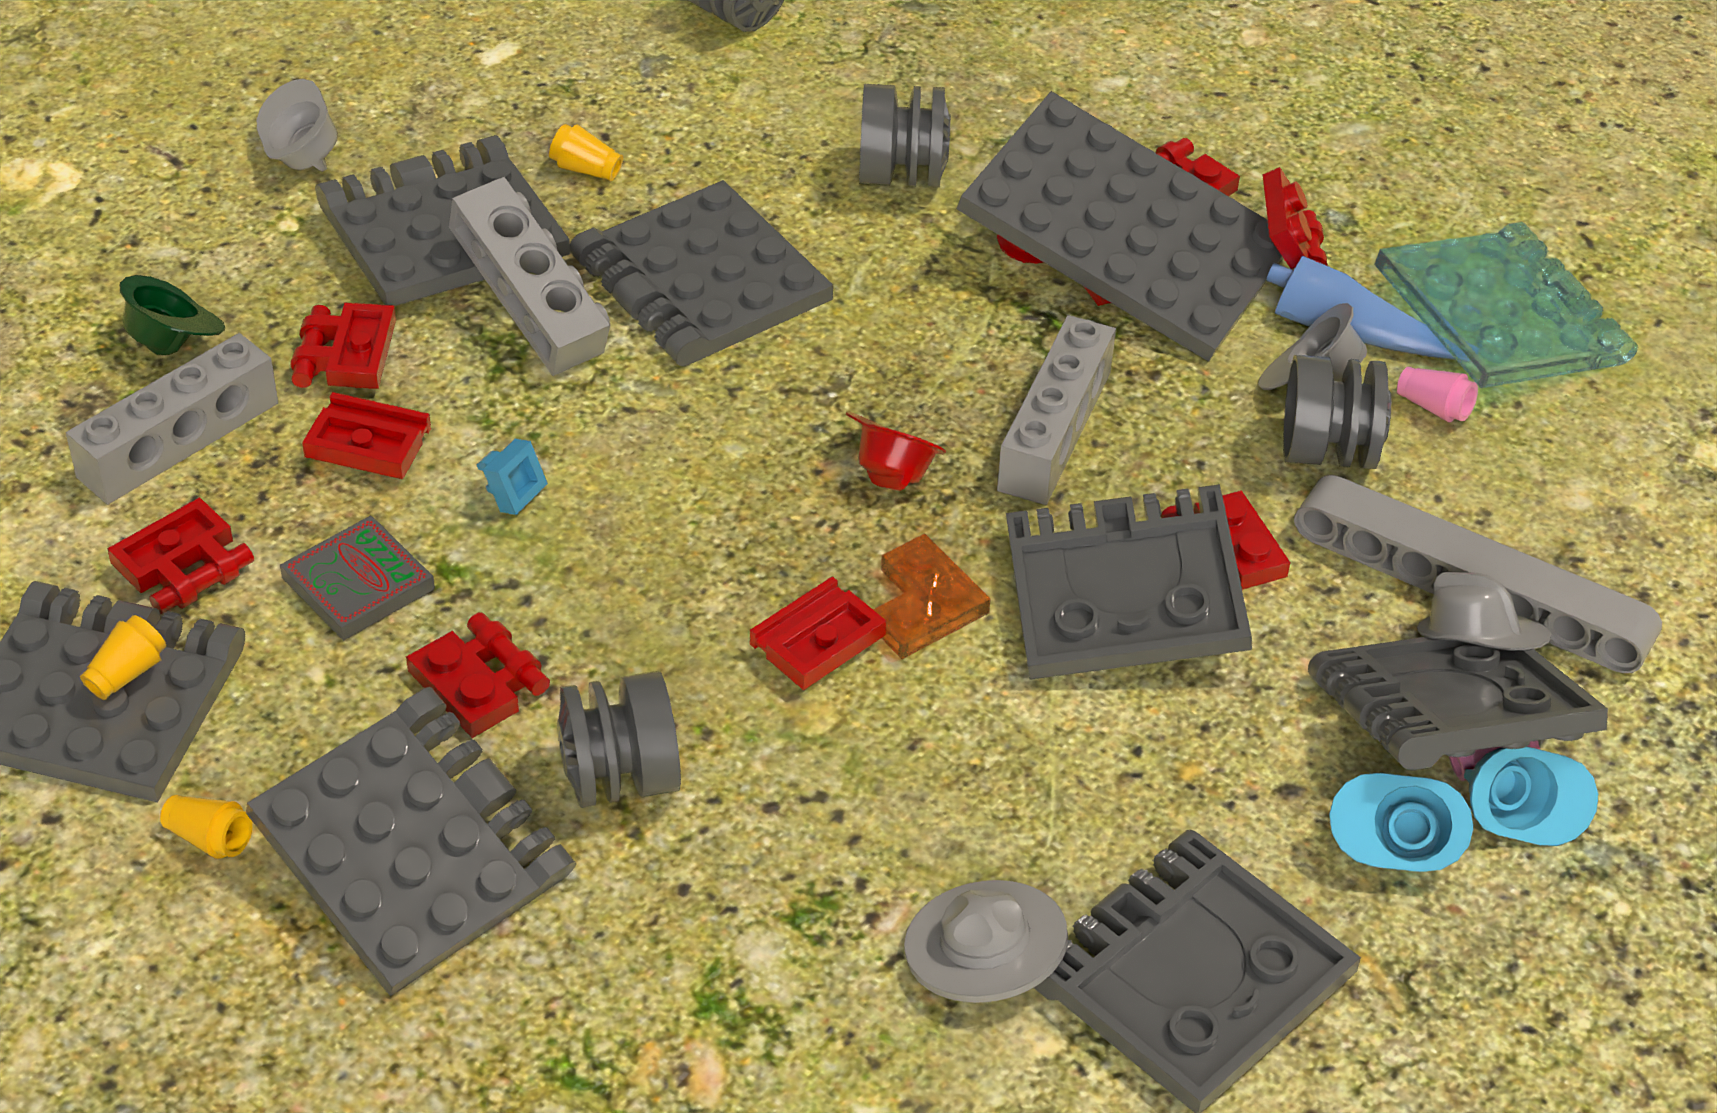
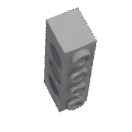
M502 177L452 198L449 229L551 375H557L603 354L611 327L609 316L604 307L598 302L594 303L586 292L577 269L572 265L568 266L557 251V245L552 234L545 228L541 229L531 215V209L525 196L520 192H515L507 179Z
M1067 315L1001 445L997 491L1043 505L1048 504L1111 373L1116 328Z
M238 333L68 430L65 433L76 478L108 505L277 405L278 397L271 357L241 333Z

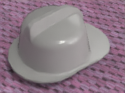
M306 79L292 80L277 88L261 106L256 120L258 134L264 151L270 159L280 160L294 170H304L314 166L323 172L328 169L325 157L337 142V129L328 114L326 103L316 84Z
M1348 303L1338 304L1316 319L1297 342L1266 368L1259 379V387L1263 390H1272L1287 384L1294 355L1330 357L1334 371V381L1341 382L1348 360L1358 359L1361 363L1367 354L1366 345L1350 324L1354 316L1353 307Z
M1443 572L1439 574L1434 582L1431 616L1419 622L1417 631L1422 636L1431 639L1458 640L1502 650L1541 648L1548 644L1551 638V632L1546 626L1535 620L1516 615L1510 593L1500 582L1488 575L1473 572Z

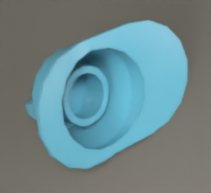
M1532 747L1520 749L1498 748L1485 754L1476 763L1474 769H1465L1464 778L1469 782L1470 803L1473 815L1483 829L1498 836L1537 845L1558 846L1575 840L1589 827L1597 812L1599 794L1594 777L1582 763L1564 755Z
M1385 773L1362 774L1342 786L1333 798L1329 813L1331 833L1340 849L1356 862L1377 868L1416 872L1442 870L1459 860L1469 847L1473 832L1471 809L1461 793L1445 782L1424 777Z

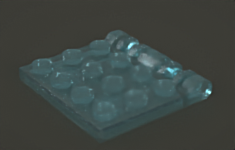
M1523 222L1508 224L1498 233H1486L1477 236L1383 248L1379 250L1374 265L1480 388L1619 366L1630 361L1638 350L1637 343L1625 330H1621V326L1613 318L1600 319L1604 311L1601 304L1595 299L1591 300L1589 291L1570 271L1564 268L1565 266L1559 259H1553V257L1551 259L1545 258L1548 256V247Z

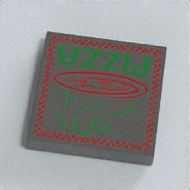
M371 515L280 564L282 579L343 641L435 589L433 575Z

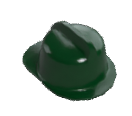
M134 275L125 277L119 284L120 294L125 299L123 312L124 329L128 335L145 345L156 355H171L178 352L191 334L214 336L225 331V325L221 319L198 305L180 288L166 281L151 276Z

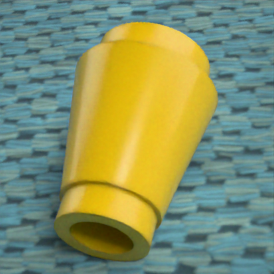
M563 124L555 134L549 150V158L557 161L559 168L605 178L609 181H613L616 178L623 163V155L615 152V150L578 124L573 127Z
M132 615L126 622L118 621L87 666V670L80 676V679L94 695L102 700H106L112 693L117 692L160 662V653L166 648V642L151 624L137 615Z
M173 795L166 800L160 813V822L165 829L171 830L215 859L239 855L246 848L251 838L253 822L246 814V811H243L242 806L235 801Z

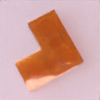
M925 533L882 555L881 571L904 594L873 610L887 620L886 636L881 639L901 659L989 614L991 598Z

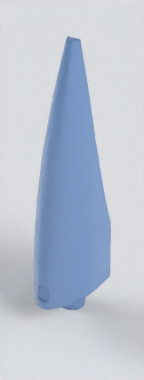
M1304 256L1301 257L1294 271L1277 263H1274L1270 268L1267 281L1284 288L1275 310L1277 315L1310 327L1327 310L1338 304L1348 303L1353 307L1354 313L1350 324L1364 344L1435 358L1474 362L1477 357V352L1409 316L1370 292L1345 273Z

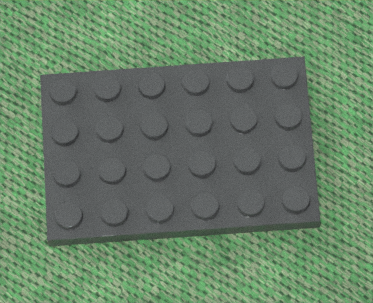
M1050 91L961 195L956 208L958 211L1208 362L1267 282V276L1274 263L1280 264L1283 259L1269 237L1268 220L1052 91Z

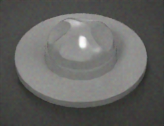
M979 881L955 887L928 902L915 915L907 929L904 943L905 955L909 969L917 981L937 995L962 1002L999 1001L1017 996L1034 988L1054 972L1065 955L1068 945V930L1062 910L1044 892L1029 885L1013 881Z

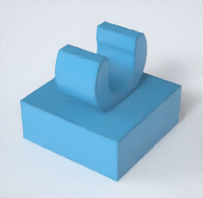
M514 439L501 452L490 451L476 464L478 470L484 472L488 482L486 489L489 493L493 494L502 513L518 514L548 484L531 441Z

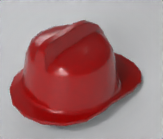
M848 411L845 413V415L862 425L858 456L859 464L867 470L871 482L881 488L901 491L909 483H918L925 475L935 455H944L946 453V450L924 439L889 429Z

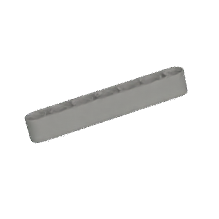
M1327 475L1320 478L1294 516V523L1298 532L1312 543L1434 594L1435 579L1443 572H1473L1488 575L1500 582L1510 593L1516 615L1535 620L1547 627L1551 632L1550 644L1616 672L1633 673L1639 670L1662 630V620L1659 614L1652 607L1641 601L1339 476Z

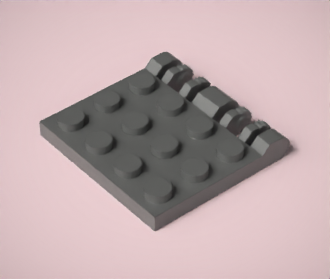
M494 135L477 140L476 147L472 142L461 144L459 147L460 160L465 168L461 172L456 173L452 159L444 150L432 152L433 167L424 155L392 163L390 165L392 181L383 167L371 169L370 181L376 195L368 198L365 196L362 184L353 174L342 177L343 188L336 179L316 184V196L322 211L384 305L397 306L485 280L449 229L452 198L502 177L507 179L515 192H520L525 196L531 209V215L541 229L545 228L552 234L557 245V251L561 257L570 255V239L510 160L505 144L499 136Z
M724 180L604 231L594 227L576 235L570 243V253L582 266H585V269L593 277L601 276L602 280L600 282L610 294L612 293L613 298L632 318L639 321L638 324L647 332L655 330V341L665 349L666 353L679 366L690 365L833 300V284Z
M1220 484L1198 487L1200 513L1194 514L1189 488L1177 490L1175 507L1176 513L1179 516L1161 519L1160 503L1156 498V494H1143L1146 521L1136 522L1131 496L1094 501L1097 527L1087 529L1082 503L1070 504L1068 517L1072 531L1053 533L1054 523L1053 517L1049 513V508L1037 509L1040 535L1031 536L1027 510L1006 513L1030 680L1252 650V635Z
M33 581L21 598L19 613L0 641V765L158 803L238 661L245 644V630L223 623L218 624L215 628L214 622L199 619L196 624L194 623V627L191 628L187 635L185 650L181 651L174 649L183 630V618H181L180 614L167 611L160 621V612L157 608L118 600L112 607L111 599L100 595L93 596V599L90 600V604L83 611L81 626L77 627L71 624L73 619L76 618L80 607L79 591L64 588L60 592L59 587L56 585ZM132 615H137L151 624L165 640L166 648L160 653L161 661L117 692L112 693L106 700H102L83 684L80 676L87 670V666L117 622H126Z
M1420 637L1322 651L1314 655L1308 665L1310 677L1329 696L1332 695L1343 709L1345 708V711L1363 729L1368 731L1374 739L1381 742L1380 744L1408 770L1431 768L1442 755L1467 757L1473 755L1478 749L1498 746L1507 749H1520L1527 747L1531 741L1551 738L1573 741L1581 739L1584 733L1607 730L1608 708L1534 649L1502 650L1458 640Z
M432 687L424 688L407 698L393 713L247 802L246 808L248 817L390 997L562 881L576 867V862L561 844L545 852L555 840V836L547 827L534 831L521 840L511 851L502 843L500 839L509 834L513 829L524 824L532 813L531 807L525 800H517L509 807L504 808L488 824L484 821L485 818L505 806L516 794V789L490 758L482 760L466 770L453 783L451 778L461 773L465 768L467 769L481 756L483 749L475 739L467 740L465 743L455 747L438 763L430 755V750L453 736L461 725L453 713L449 712L442 715L447 706ZM532 860H534V861L524 870L523 866H525L526 864H528L529 862H531Z
M1186 830L1169 844L1168 849L1160 851L1152 860L1155 871L1163 881L1158 877H1154L1152 872L1149 873L1147 869L1137 870L1129 877V884H1120L1091 909V916L1083 915L1074 922L1072 927L1074 928L1075 937L1095 957H1091L1077 944L1074 945L1071 940H1068L1065 955L1059 966L1049 977L1035 986L1034 989L1048 1000L1060 1001L1194 1113H1201L1358 971L1361 957L1199 833L1193 830Z

